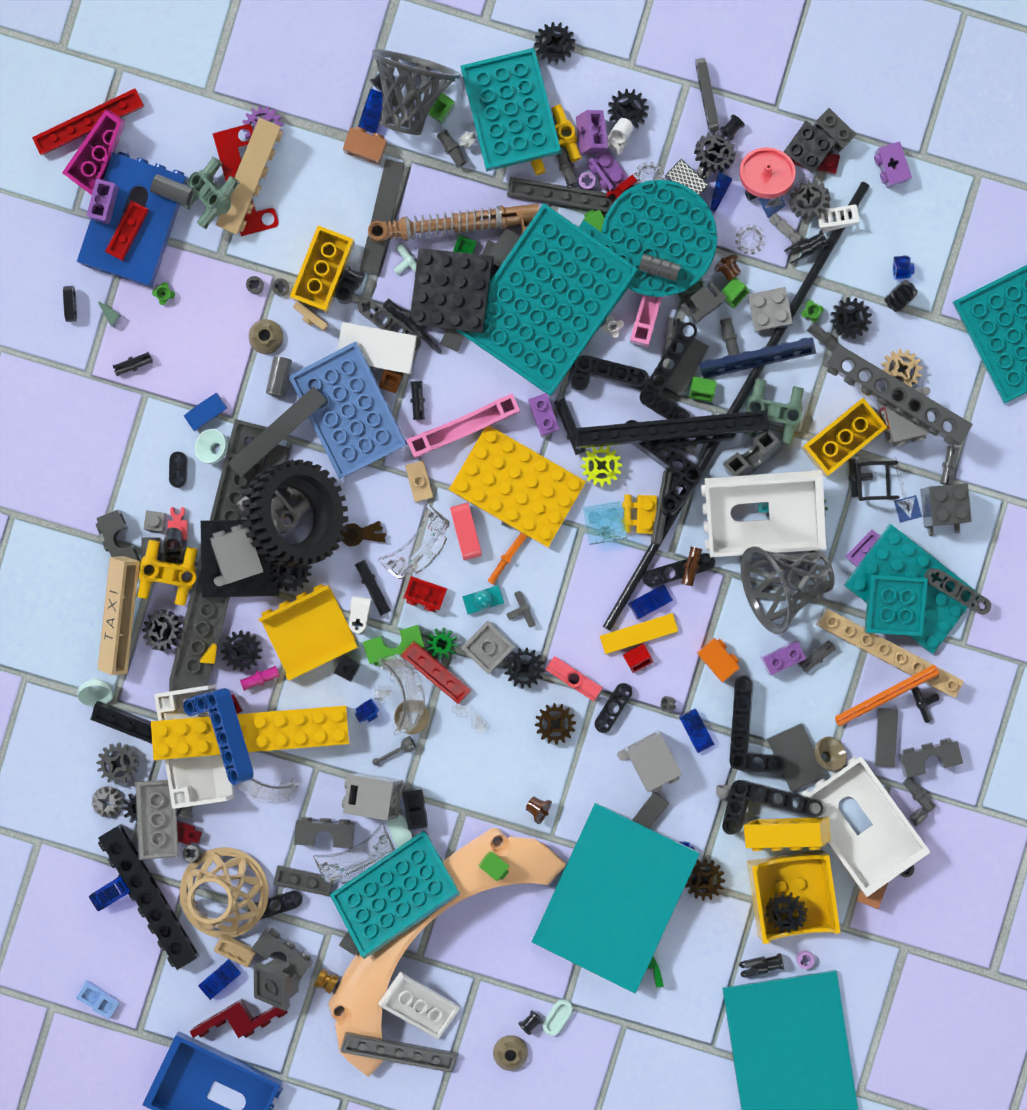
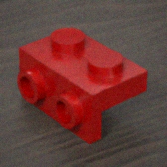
M411 576L403 598L407 599V604L413 606L421 604L425 606V610L435 613L436 610L441 609L447 588Z

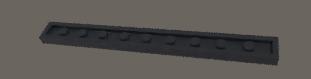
M767 410L582 427L574 428L576 449L768 431L769 424Z

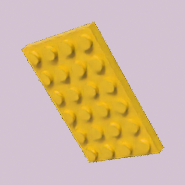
M488 426L484 428L448 491L548 548L586 481L495 428Z

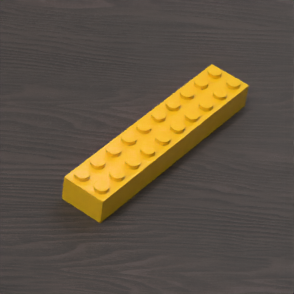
M346 705L237 714L248 752L349 744ZM210 716L151 721L153 760L221 755Z

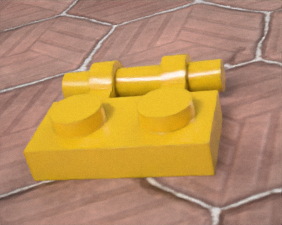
M624 494V502H622L624 518L621 520L623 533H631V526H636V533L652 534L656 516L657 496L637 495L636 503L632 502V495ZM631 508L637 509V520H631Z

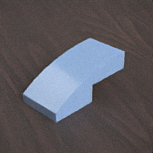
M87 980L76 995L77 1000L92 1007L93 1011L107 1019H110L119 1005V1001Z

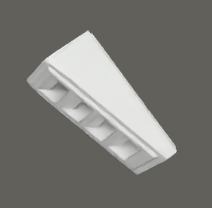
M857 205L825 209L826 214L820 213V218L818 219L823 233L860 223ZM848 212H852L853 219H849ZM840 214H844L845 220H841ZM833 216H836V222L833 221ZM825 218H828L829 223L825 222Z

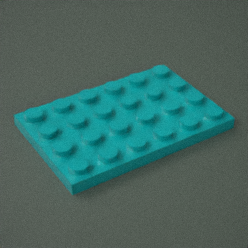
M535 48L460 65L486 172L561 154Z
M892 524L886 527L843 585L867 604L869 574L924 578L925 572L928 569L936 568L973 589ZM931 574L932 580L939 582L943 580L938 578L936 574ZM949 581L946 584V590L948 592L953 591L955 585L952 581ZM927 583L923 636H907L929 653L934 654L967 607ZM969 591L962 593L961 598L963 601L970 599Z
M423 830L331 893L330 897L361 957L366 959L461 893L427 832Z

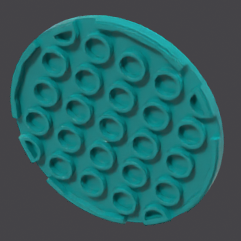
M650 180L631 187L614 201L603 222L601 243L638 269L643 254L681 265L676 281L638 270L627 288L642 295L666 297L689 289L705 275L715 256L717 229L711 210L695 191L683 184L670 180Z

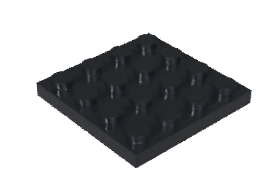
M419 248L410 319L416 326L484 333L494 257Z
M200 520L202 598L279 596V583H273L272 581L275 579V576H270V573L274 572V569L270 568L271 565H274V561L268 562L265 560L267 554L261 556L258 554L263 569L262 573L222 586H217L214 583V578L221 576V572L209 538L213 537V533L222 530L225 533L231 532V527L243 525L242 522L247 520Z

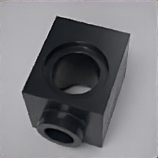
M344 655L334 673L352 682L361 664Z

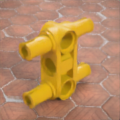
M556 105L551 110L557 123L555 129L560 147H566L571 162L579 161L582 157L576 144L578 138L572 122L567 120L562 105ZM564 130H569L572 134L569 137H564L561 133ZM542 159L530 161L536 176L546 172Z
M149 540L146 555L143 556L139 564L138 579L140 583L137 597L148 599L151 582L172 584L178 587L174 603L186 606L189 589L193 587L196 581L197 568L194 565L198 549L186 547L183 563H170L157 559L160 542ZM147 565H152V572L149 574L144 573V568ZM185 572H190V578L183 581L182 575Z

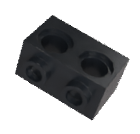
M423 788L403 790L408 830L428 827Z

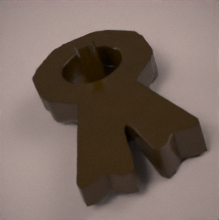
M380 521L363 528L355 523L346 524L347 531L341 533L344 536L343 543L349 547L359 545L363 539L386 543V533H374L383 530V527L380 526Z

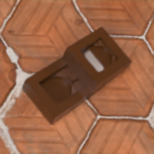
M384 369L379 387L396 394L404 373Z

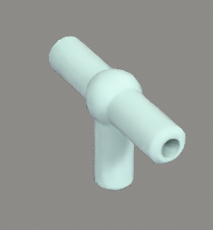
M399 244L396 249L405 260L394 268V272L399 275L410 266L416 273L417 262L415 257L410 255L403 244Z

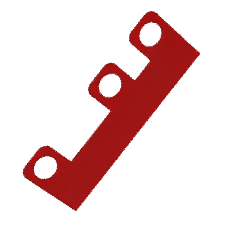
M250 124L212 133L219 160L223 163L221 167L225 181L228 180L229 176L235 178L242 161L238 147L248 145L250 139L245 142L241 141L238 133L242 129H247L252 136L253 128ZM253 206L251 213H247L244 220L247 223L244 231H240L242 237L277 227L279 221L275 209L268 208L256 212L255 206ZM265 213H271L274 216V222L271 225H265L262 222V216Z

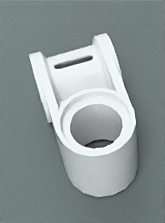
M626 118L619 119L607 137L608 147L616 151L617 155L622 153L633 130L631 121Z
M352 596L349 628L354 633H362L366 630L371 598ZM357 619H360V623L363 624V627H359V630H356V627L353 626V622H357Z

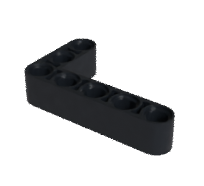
M685 322L680 327L639 396L643 405L666 419H676L678 412H684L687 417H690V413L686 408L661 394L697 334V327L692 322ZM687 325L692 326L694 329V333L691 336H686L683 333V328ZM676 342H681L684 345V350L680 353L675 352L673 349V345ZM665 359H671L674 362V366L671 369H666L663 366ZM654 376H662L664 383L662 385H655L653 382ZM645 392H651L654 395V399L651 402L644 400L643 394ZM668 402L670 404L669 411L664 412L660 410V403Z
M629 420L626 423H634L637 421ZM653 441L648 446L643 443H632L678 478L677 482L663 498L660 506L663 515L673 516L700 483L702 478L701 469L664 441ZM664 450L667 452V456L660 457L657 452ZM679 461L683 467L675 468L672 463ZM695 473L698 476V478L696 480L689 479L688 474ZM682 487L686 490V494L680 495L676 492V489ZM667 502H671L674 504L675 508L672 510H668L665 508L664 504Z
M742 675L736 679L734 688L730 765L736 770L780 773L786 768L787 764L783 756L749 752L754 684L750 676ZM742 678L749 681L747 689H742L739 686ZM740 698L747 699L748 706L746 708L739 707L738 700ZM738 717L746 719L747 724L745 727L741 728L737 725ZM737 736H742L745 739L744 746L736 745L735 739ZM737 755L744 759V763L741 766L734 763V757ZM755 757H760L763 760L762 767L754 766L753 759ZM780 759L783 763L782 768L775 769L772 761Z
M737 780L733 782L730 789L722 829L728 835H734L741 831L749 800L811 817L822 816L826 811V805L822 800L748 780ZM739 783L745 785L746 789L743 794L737 790ZM758 788L764 791V796L761 799L756 796ZM776 793H780L783 796V801L780 804L774 800ZM795 798H799L802 802L799 809L793 806ZM735 802L741 805V810L738 813L733 810ZM813 803H818L821 807L818 814L814 813L811 809ZM731 820L737 825L735 831H731L728 828V823Z

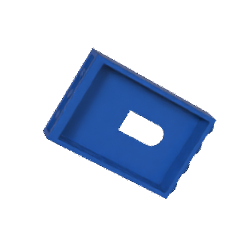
M119 152V154L112 153L104 177V181L115 183L119 187L111 221L108 225L90 220L76 262L80 265L153 288L180 204L151 193L150 187L156 174L187 186L188 179L184 176L185 173L175 169L173 172L168 171L165 166L155 163V166L150 165L147 160L137 157V160L131 159L130 155L124 152ZM136 186H142L148 191L145 207L149 209V212L124 261H121L106 253L105 250L121 221L130 191Z
M178 1031L142 1105L151 1110H231L206 1098L213 1082L216 1081L241 1093L245 1097L246 1103L242 1110H273L275 1105L271 1103L274 1097L278 1099L283 1089L280 1087L282 1080Z

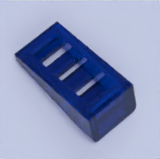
M721 172L717 175L710 205L712 215L715 214L732 182L731 177Z
M121 876L90 894L89 899L99 912L130 893V890Z

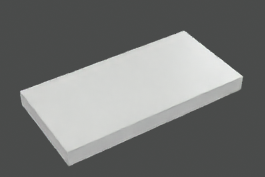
M342 322L337 351L356 341L369 366L411 374L417 336Z
M402 972L398 974L378 1003L383 1009L438 1040L460 1010L457 1004Z

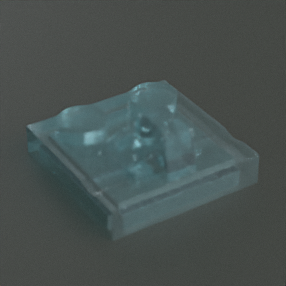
M621 501L583 507L589 545L627 539Z

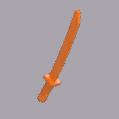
M520 533L507 552L501 556L502 560H500L491 577L487 580L490 584H495L507 563L511 562L512 556L528 536Z

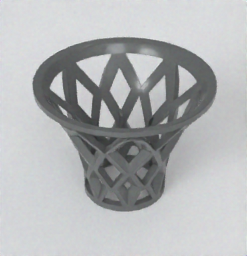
M372 50V55L375 56L380 75L383 95L379 124L398 132L422 135L425 120L441 93L452 82H455L456 78H460L461 74L450 67L416 56L388 50ZM399 60H404L419 65L417 67H412L400 63ZM426 67L441 71L443 73L428 71ZM395 68H397L399 73L396 81L392 77ZM419 74L421 75L422 85L416 88L414 78ZM404 85H406L407 94L405 95V97H403L401 91ZM424 92V98L421 101V94Z
M753 546L746 549L742 555L741 579L746 598L758 621L773 634L786 632L791 620L799 610L818 595L829 592L834 587L835 579L831 563L821 550H811L802 554H778ZM755 554L765 558L750 563ZM822 559L825 565L817 564V562ZM772 564L775 568L770 573L759 569V567ZM807 564L808 571L802 570L801 568H803ZM786 569H790L787 576L784 577L782 572ZM750 571L767 577L754 590L751 585ZM828 573L829 580H823V577ZM810 578L814 583L813 585H807ZM771 582L782 584L776 593L762 592ZM789 588L794 589L798 592L790 594ZM756 598L775 599L766 615L760 608ZM787 600V607L774 613L779 602ZM785 616L781 625L772 622Z

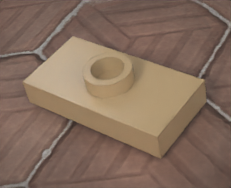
M296 302L293 308L304 316L302 318L304 322L310 326L314 324L326 332L329 328L326 322L301 303Z
M424 460L405 465L414 501L419 502L433 498Z
M223 933L213 950L247 968L256 954L251 949L252 947Z

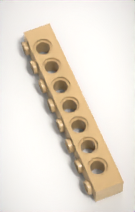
M824 608L816 623V626L910 676L933 665L875 633L864 632L865 628L828 608ZM937 667L940 674L928 680L925 684L949 697L956 698L964 681Z

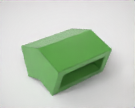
M735 277L721 292L727 297L724 302L734 309L750 291L746 285Z
M693 376L689 398L713 402L717 381Z

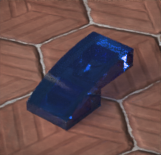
M370 89L358 127L372 133H377L382 110V92Z
M662 584L629 602L628 605L638 620L670 603L673 599L665 585Z
M696 708L679 716L697 753L715 745Z
M228 959L204 979L198 987L211 1000L235 980L241 972Z

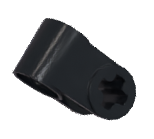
M349 265L346 267L335 290L336 299L339 303L348 304L352 301L365 278L364 273L360 274L352 270ZM342 290H347L349 292V296L347 298H341L339 297V293Z
M169 528L164 536L165 560L170 563L183 562L186 547L184 546L182 532L178 528Z

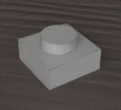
M146 510L143 529L164 532L166 513Z

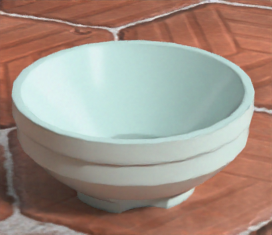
M216 429L205 430L198 436L195 443L197 458L208 464H215L221 461L228 449L226 436ZM216 444H220V451L214 454L213 447Z
M91 678L78 688L77 697L82 704L94 707L97 701L105 704L109 703L113 698V690L107 682L99 678Z

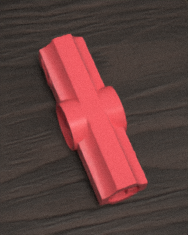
M556 656L552 658L545 669L592 701L596 699L603 688ZM572 673L579 675V681L576 684H572L568 680L569 675Z

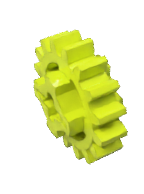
M601 446L598 450L592 447L593 452L586 451L588 457H582L585 464L581 465V468L586 470L582 475L589 476L586 480L587 482L591 479L594 480V486L597 482H600L601 487H603L604 482L611 485L610 479L616 481L617 477L615 474H621L618 467H622V464L617 462L621 457H615L616 450L610 452V446H607L606 449H603V446ZM605 453L607 455L599 458L595 454ZM611 460H613L614 462L613 471L610 469L609 462ZM589 461L593 463V470L591 472L589 470ZM599 461L600 463H602L604 461L606 463V470H598L597 462ZM598 474H605L607 478L600 479L596 478Z

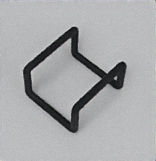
M868 461L857 464L859 501L900 499L899 495H890L889 466L897 465L898 461ZM885 465L887 496L862 497L861 466Z

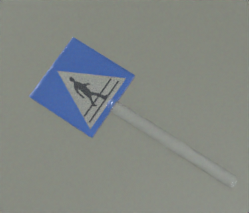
M810 172L780 197L758 199L767 218H770L774 213H777L786 206L783 200L784 196L814 174Z
M897 464L895 469L903 499L895 500L894 503L899 522L901 523L920 518L922 514L917 496L907 497L899 465Z

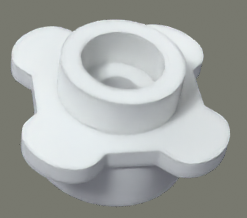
M466 131L460 137L461 142L459 146H464L466 149L470 147L477 139L474 136L475 132L471 131L469 133Z
M610 315L606 319V324L602 326V332L617 338L624 323L622 320L618 321Z

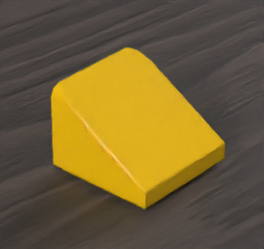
M216 643L210 645L199 660L201 663H215Z

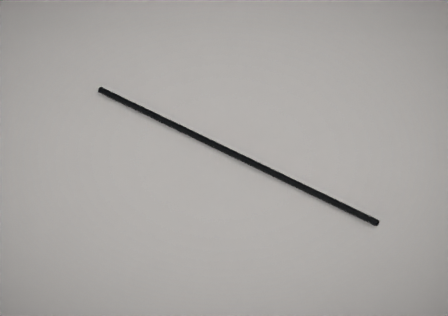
M862 181L848 206L857 205L858 208L870 185ZM848 212L849 219H851L852 212ZM844 214L841 216L842 221L845 220ZM846 227L832 231L827 240L829 246L823 247L789 305L792 319ZM788 326L776 328L765 347L778 345ZM765 365L751 370L726 414L739 412L755 384V379H758ZM721 442L708 444L696 465L701 469L702 473ZM691 473L689 477L691 480L698 478L695 473ZM684 488L681 490L680 495L686 494ZM684 504L676 514L666 516L662 542ZM651 543L602 627L609 631L612 630L661 544Z

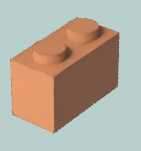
M350 127L343 146V152L380 165L387 147V140L378 133L371 135L366 133V130L363 128L355 127L353 129Z

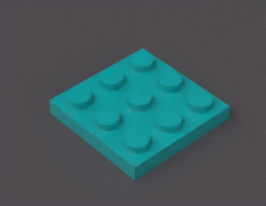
M869 574L864 632L923 636L928 578Z

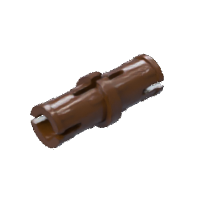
M690 546L688 560L684 564L686 568L681 584L694 586L696 572L700 568L698 564L703 549Z

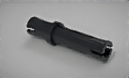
M562 398L560 401H555L554 404L568 435L566 438L570 440L575 456L586 452L585 448L576 449L574 428L577 427L566 399Z
M366 560L355 564L362 579L361 582L365 584L379 615L382 616L391 611L375 580L376 576L370 571Z

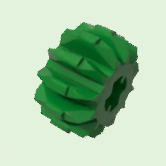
M444 627L442 628V634L439 633L437 628L435 629L436 637L429 633L428 636L433 641L426 640V644H432V647H428L427 651L434 649L435 651L431 656L435 657L439 653V660H442L443 653L446 659H449L448 651L452 654L456 653L455 650L451 649V646L458 647L457 643H452V641L458 639L457 636L450 638L449 636L453 631L450 630L446 635V628ZM442 638L443 641H447L448 644L445 645V649L437 646V643H439L438 639Z

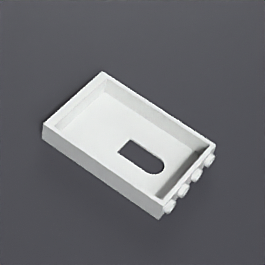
M822 470L705 478V485H701L702 497L706 496V503H702L703 515H707L708 520L704 521V533L709 535V539H705L706 551H710V557L743 555L746 549L753 546L774 553L826 549ZM769 503L768 520L736 521L730 514L732 507L737 504Z
M854 756L846 762L847 767L831 772V778L827 781L824 778L814 784L816 786L814 790L810 792L807 789L801 795L820 799L825 803L826 811L819 817H829L831 841L827 844L865 897H868L928 855L930 851L862 757L857 759ZM844 797L855 799L873 824L858 836L839 810V802ZM799 799V800H798V803H799L800 806H801V805H802V802H801V800ZM813 803L811 809L814 813L818 814L821 807L818 803Z

